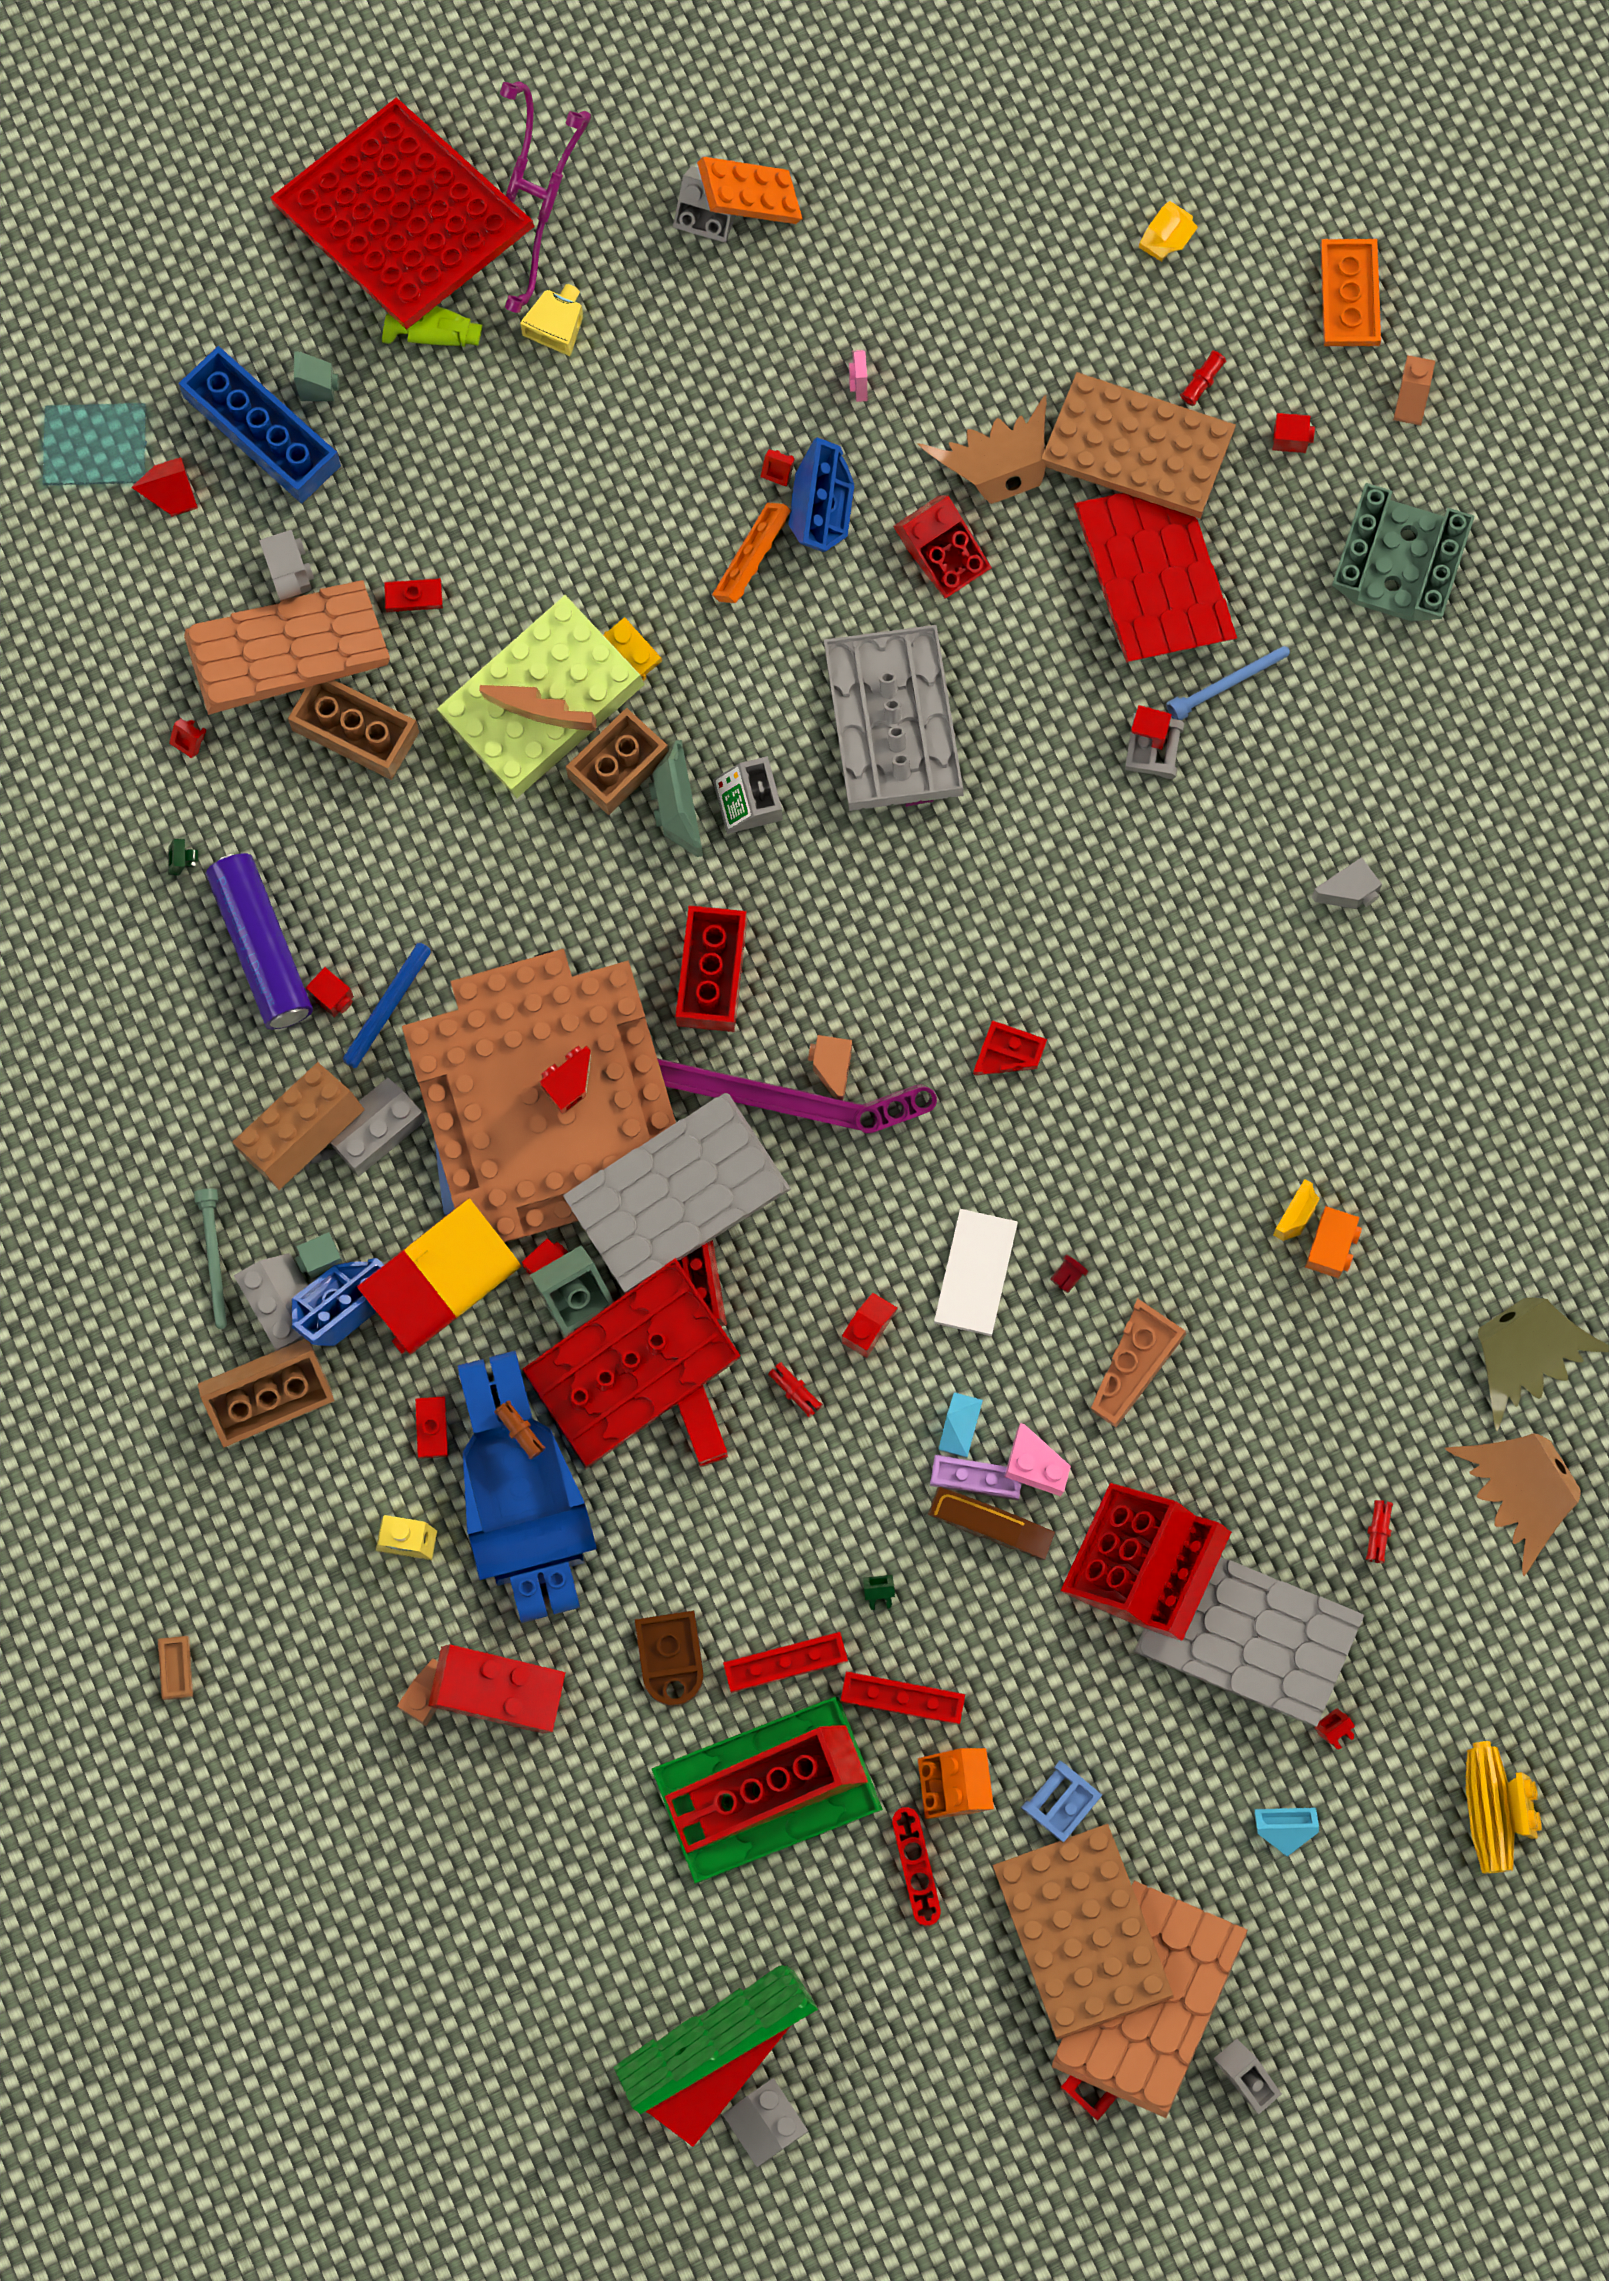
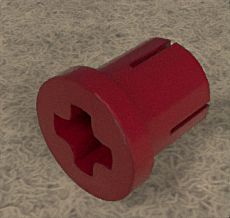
M1065 1254L1062 1258L1064 1262L1050 1280L1064 1292L1069 1293L1081 1277H1086L1089 1271L1074 1258Z

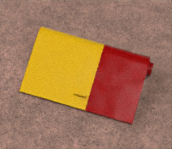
M468 1198L356 1287L392 1331L395 1338L391 1342L401 1354L407 1352L409 1355H412L522 1266L475 1204Z

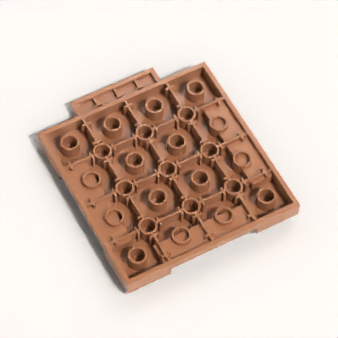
M560 949L450 981L458 1010L402 1026L454 1208L470 1198L504 1243L578 1222L577 1217L563 1195L676 1123L629 960L572 976L565 951ZM580 1046L583 1049L585 1046H588L592 1057L586 1097L562 1114L541 1087L539 1082L543 1079L541 1074L553 1064L559 1067L566 1062L565 1055L575 1047Z

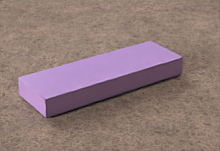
M939 1455L934 1457L930 1486L1019 1500L1021 1482L1005 1477L1006 1466Z

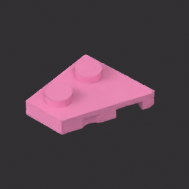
M864 350L852 351L853 363H849L850 392L856 393V402L867 401L866 355Z
M1020 1423L1016 1431L1005 1477L1062 1496L1071 1466L1025 1424Z

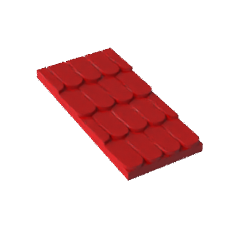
M1125 493L1074 503L1126 663L1237 639L1226 600L1223 598L1217 575L1211 563L1196 517Z
M674 1258L525 1366L522 1372L584 1468L587 1469L622 1445L624 1441L655 1421L660 1415L697 1391L709 1380L730 1367L735 1361L740 1359L741 1355L677 1259Z

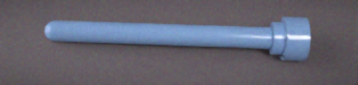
M1282 646L1188 698L1176 697L1166 703L1168 712L1172 714L1173 719L1183 720L1187 718L1188 713L1192 711L1191 708L1288 657L1290 654L1289 648Z

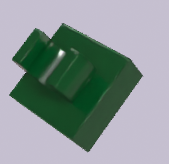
M173 839L168 847V875L180 876L185 867H195V862H198V850H185V839Z
M893 1575L864 1577L865 1600L869 1601L870 1609L875 1610V1601L882 1598L886 1600L887 1609L891 1608L892 1597H895Z

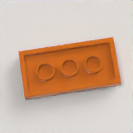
M704 156L697 162L710 212L797 224L802 220L789 170Z
M1321 239L1324 346H1380L1381 325L1377 239Z

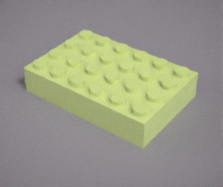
M564 595L441 704L437 710L485 765L518 798L592 731L545 724L509 712L484 699L479 691L480 685L537 687L541 694V699H563L566 701L569 711L593 712L597 720V728L645 684L641 675L573 602Z

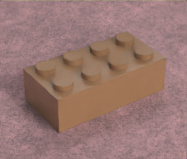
M336 680L305 688L288 717L292 731L390 780L395 776L419 734L416 720Z
M317 1062L234 1139L232 1143L255 1169L280 1190L365 1109L344 1084Z
M306 1339L198 1383L200 1397L223 1448L335 1401L330 1384L315 1350Z

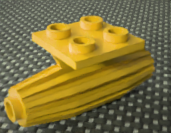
M1491 1741L1472 1743L1473 1748L1467 1750L1465 1786L1473 1844L1483 1874L1513 1871L1515 1833L1530 1839H1538L1537 1831L1542 1830L1540 1813L1534 1810L1533 1800H1538L1537 1786L1535 1781L1532 1782L1530 1777L1522 1772L1516 1773V1778L1508 1782L1498 1747H1491Z

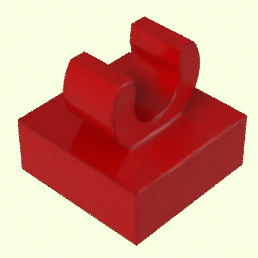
M769 449L764 458L761 478L787 487L792 475L795 461L794 456H787L781 454L778 450L773 451Z
M180 718L174 723L169 744L190 758H193L199 753L201 742L205 738L207 729L202 728L198 730L194 727L195 721L189 720L186 722Z
M1338 1708L1320 1720L1318 1725L1314 1727L1319 1736L1338 1750L1342 1748L1338 1739L1343 1735L1351 1741L1354 1739V1733L1351 1729L1355 1725L1350 1717Z

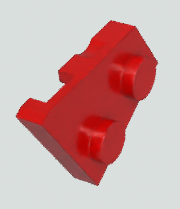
M992 1020L973 1074L978 1076L1037 1069L1047 1044V1039Z

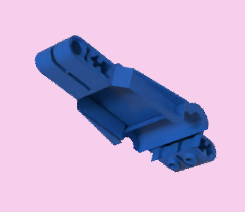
M511 1351L489 1357L495 1380L493 1382L489 1380L484 1359L457 1365L474 1432L463 1450L467 1534L475 1557L479 1580L495 1577L497 1586L511 1583L521 1623L548 1616L541 1588L544 1586L547 1587L554 1615L580 1608L571 1567L585 1563L583 1553L596 1550L597 1547L585 1502L552 1431L532 1417L516 1351ZM497 1390L501 1405L510 1400L512 1406L524 1421L528 1420L531 1424L530 1429L542 1445L546 1447L538 1456L530 1460L517 1440L511 1439L509 1436L510 1431L498 1415L494 1413L497 1408L493 1391Z

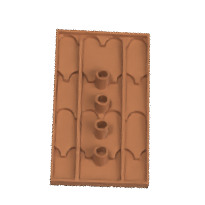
M363 580L322 588L317 593L284 599L279 604L231 613L230 617L197 623L186 629L184 634L208 715L386 666L390 659Z
M1134 1880L1132 1888L1174 1998L1064 2037L1058 2047L1052 2067L1167 2118L1248 1930L1211 1913L1204 1912V1910L1181 1900H1176L1174 1897L1151 1887L1148 1888L1146 1885Z

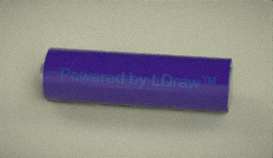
M248 853L230 854L220 858L207 868L205 874L267 1029L275 1030L299 1023L311 1015L313 1008L254 859Z

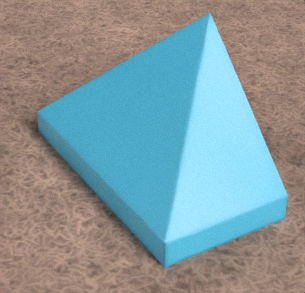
M954 1392L939 1445L940 1451L968 1457L983 1400Z
M1316 1808L1255 1809L1257 1834L1287 1857L1319 1832Z

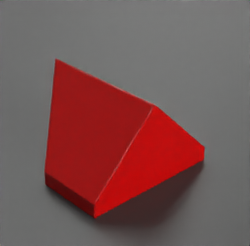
M181 457L154 465L131 487L169 513L171 517L198 509Z

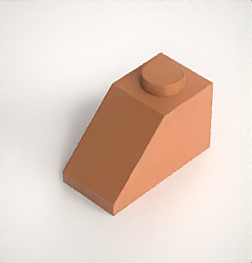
M1407 355L1393 420L1421 426L1435 360Z
M817 1035L816 1044H810L808 1061H813V1071L833 1098L844 1100L852 1054V1040Z
M432 1659L413 1680L397 1705L400 1711L424 1726H427L437 1708L428 1707L438 1663L435 1659Z

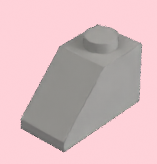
M1361 857L1316 887L1312 899L1317 903L1357 909L1362 904L1367 907L1379 898L1378 894L1382 883Z
M1238 2039L1234 2040L1214 2058L1225 2076L1258 2114L1282 2095L1257 2057Z

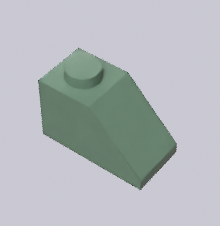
M294 352V381L300 401H334V391H339V374H334L332 363L302 352Z

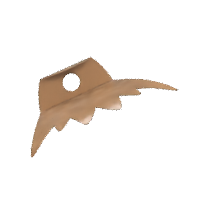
M1046 395L1041 399L1029 421L1026 423L1023 417L1019 416L1013 430L1001 419L997 418L992 425L990 438L978 431L968 429V447L949 442L952 449L951 452L925 444H917L943 465L973 483L989 503L994 504L1036 488L1042 483L1046 464L1041 460L1045 450ZM1018 476L1021 479L1020 486L1010 489L1006 488V482L1009 478Z
M1533 1433L1524 1437L1491 1444L1445 1448V1450L1457 1457L1480 1464V1466L1469 1472L1471 1475L1490 1478L1488 1483L1478 1492L1477 1498L1492 1502L1503 1501L1495 1517V1527L1518 1522L1513 1535V1544L1520 1542L1524 1538L1526 1539L1522 1562L1523 1576H1525L1557 1527L1579 1502L1580 1487L1551 1441L1539 1434Z

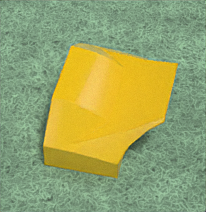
M1169 201L1160 209L1146 229L1139 243V248L1162 262L1168 253L1182 250L1198 229V226L1193 222L1191 214Z
M1304 1179L1277 1225L1273 1236L1285 1241L1302 1234L1320 1200L1314 1191L1313 1183Z

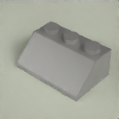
M388 1077L359 1101L365 1110L329 1143L358 1177L426 1121L417 1105Z
M290 1253L260 1260L233 1275L276 1351L305 1339L292 1328V1298L308 1285Z

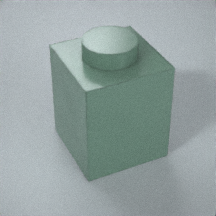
M329 1232L296 1246L300 1254L295 1257L302 1273L307 1271L311 1279L322 1275L333 1265L343 1264Z

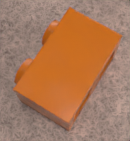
M1325 1206L1305 1268L1338 1279L1342 1271L1348 1272L1353 1259V1255L1349 1254L1351 1243L1357 1245L1362 1230L1361 1227L1357 1226L1360 1217Z

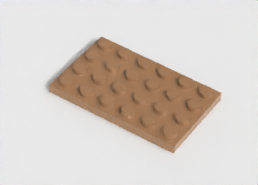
M1077 372L1041 460L1044 461L1047 468L1201 519L1233 437L1236 424Z
M1108 1824L1069 1837L1064 1843L1058 1841L993 1865L1056 2040L1174 1998Z

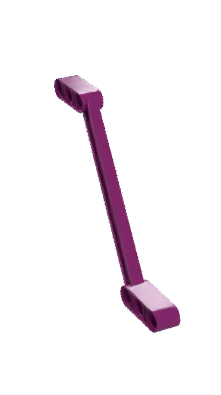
M657 1058L666 1087L714 1098L728 1093L736 1103L856 1129L864 1133H874L928 1113L934 1109L937 1103L935 1092L922 1084L911 1086L865 1104H858ZM921 1091H926L929 1095L928 1102L924 1106H917L915 1103L916 1095ZM894 1101L900 1102L901 1112L896 1116H889L887 1111L889 1104ZM867 1111L874 1114L872 1124L862 1126L860 1123L861 1115Z

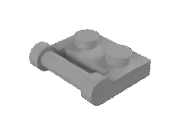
M1171 719L1164 764L1155 763L1157 748L1151 747L1153 739L1131 732L1125 770L1159 775L1166 779L1176 778L1177 768L1175 767L1178 743L1185 723L1181 720Z

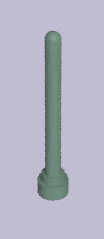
M213 1188L201 1189L194 1192L195 1205H198L203 1216L215 1326L218 1329H224L227 1325L214 1216L216 1203L219 1202L218 1191Z

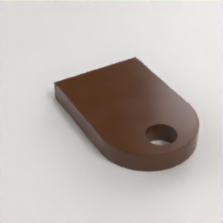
M695 1611L634 1619L643 1682L649 1695L658 1703L666 1706H680L690 1702L699 1693L704 1679ZM673 1682L681 1683L684 1687L683 1695L677 1699L667 1695V1687Z

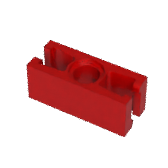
M702 1385L701 1388L677 1404L700 1468L728 1458L727 1449Z

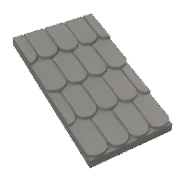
M937 625L824 639L849 811L890 806L891 804L913 803L920 800L943 799L950 796H964Z
M724 1093L686 1118L679 1120L639 1148L632 1150L604 1170H600L564 1194L563 1197L587 1232V1235L615 1279H617L624 1293H627L674 1258L677 1261L683 1259L790 1191L791 1188L728 1093Z
M1220 1557L1183 1641L1144 1628L1134 1653L1316 1727L1364 1618V1614Z

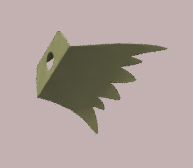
M1523 1298L1478 1329V1337L1484 1352L1493 1422L1496 1431L1500 1427L1508 1397H1510L1515 1407L1518 1406L1521 1397V1386L1534 1397L1540 1399L1544 1387L1543 1373L1551 1378L1567 1381L1568 1374L1563 1358L1582 1363L1584 1360L1578 1350L1609 1352V1345L1579 1328L1545 1298Z

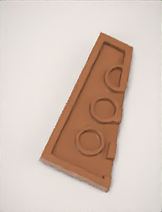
M1138 1298L1131 1318L1123 1331L1124 1334L1120 1344L1114 1352L1108 1372L1103 1378L1091 1407L1092 1412L1114 1427H1117L1186 1336L1184 1329Z

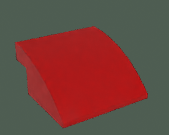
M1110 1483L1060 1591L1125 1621L1183 1641L1232 1532L1219 1522L1194 1515L1177 1501Z

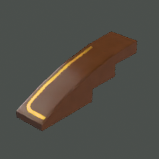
M942 1487L937 1488L928 1512L929 1516L974 1536L984 1537L1009 1549H1017L1039 1560L1046 1559L1055 1534L1054 1531L1022 1517Z

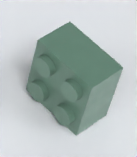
M582 1245L530 1275L550 1314L564 1335L586 1323L614 1303L594 1262Z

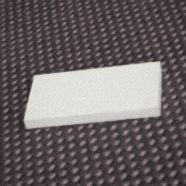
M960 1209L934 1324L992 1336L1018 1224L1017 1221Z

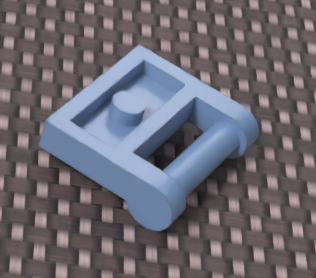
M1059 1760L1054 1766L1055 1771L1030 1802L1026 1800L1021 1809L1064 1843L1102 1797V1794ZM1064 1778H1066L1072 1784L1045 1815L1039 1809Z

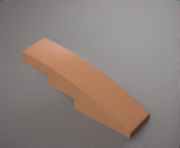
M480 685L479 691L484 699L514 714L563 728L596 731L597 720L593 712L569 711V707L563 699H541V694L537 687Z

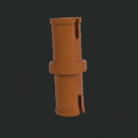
M510 1400L494 1411L510 1431L509 1436L511 1439L517 1440L530 1460L546 1449L530 1429L531 1424L528 1420L524 1421L512 1406Z

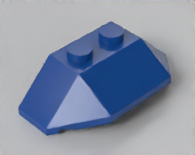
M817 437L813 440L795 473L788 525L800 544L825 552L848 536L855 484L848 465L842 456L841 446Z
M377 1258L368 1259V1262H349L333 1265L292 1298V1328L313 1345L335 1346L376 1313L356 1286L382 1267L384 1263Z

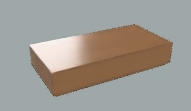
M189 1636L158 1639L162 1700L193 1697Z

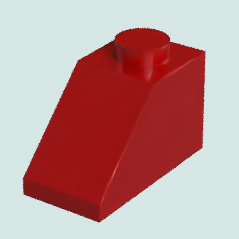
M872 1293L857 1310L842 1334V1344L868 1358L898 1310V1307Z

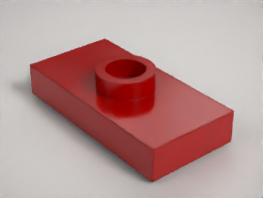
M441 578L384 582L386 612L443 609Z
M446 1397L415 1398L418 1458L448 1457Z

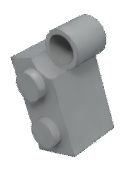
M292 530L259 540L280 601L312 590L309 580L314 579L310 564H303L301 555L306 553L301 538L295 539Z

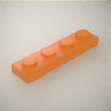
M766 503L714 590L712 596L719 602L736 603L743 596L745 587L751 577L757 572L758 565L764 555L771 549L772 542L779 530L786 523L791 510L785 504Z

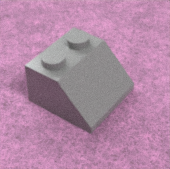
M774 2078L722 2114L756 2167H759L808 2133L807 2128Z

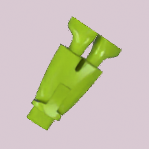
M436 306L406 330L388 313L385 316L382 343L391 344L397 335L408 334V342L443 346H460L461 344L462 347H466V344L478 346L483 325L471 323V318H465L453 311Z

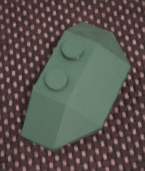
M676 740L653 771L654 782L649 783L651 800L657 799L659 809L654 810L656 827L662 826L665 837L696 857L703 856L682 740Z

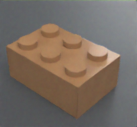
M626 708L566 766L567 775L580 790L607 815H610L653 773L668 752V745Z

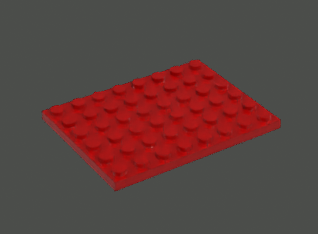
M397 97L270 197L272 204L406 330L535 227L530 217Z

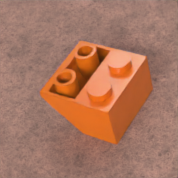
M960 1748L918 1758L925 1819L968 1815L994 1809L986 1748Z

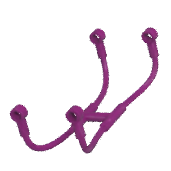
M520 81L515 83L503 82L499 93L505 98L515 100L518 93L524 92L527 107L524 143L521 155L517 157L505 196L515 203L520 189L542 199L543 202L538 215L539 222L534 239L527 291L525 294L517 297L509 295L504 306L507 310L515 313L521 312L522 306L529 302L534 292L544 226L551 214L563 177L564 166L591 120V114L587 111L579 113L569 111L565 124L577 130L564 150L556 170L552 173L547 189L523 179L532 138L534 107L529 87Z

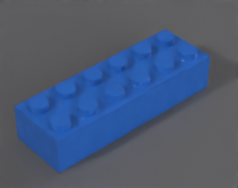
M219 346L178 383L184 399L301 504L341 467L336 450Z

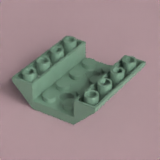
M1365 483L1332 586L1356 605L1408 621L1442 619L1475 516L1448 507L1445 516L1392 501L1390 500L1392 490ZM1411 530L1415 533L1416 539L1406 541L1402 538L1401 532ZM1388 580H1395L1400 585V589L1389 591L1384 583Z

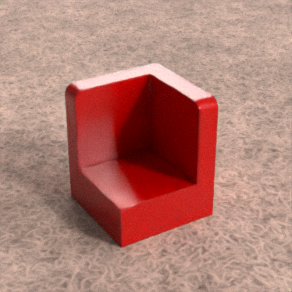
M1138 705L1131 732L1153 739L1151 747L1163 750L1172 714Z

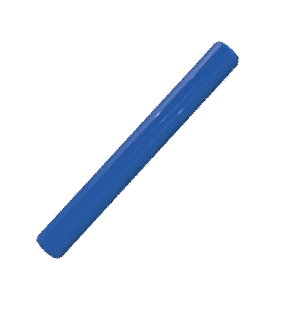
M422 943L416 944L344 1055L343 1061L345 1064L352 1068H356L431 954L428 946Z

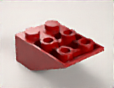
M949 495L937 496L893 526L908 552L944 599L992 568Z

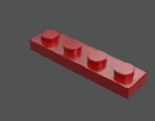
M841 1632L723 1662L730 1692L734 1693L848 1663Z
M846 1671L840 1703L960 1725L966 1694Z

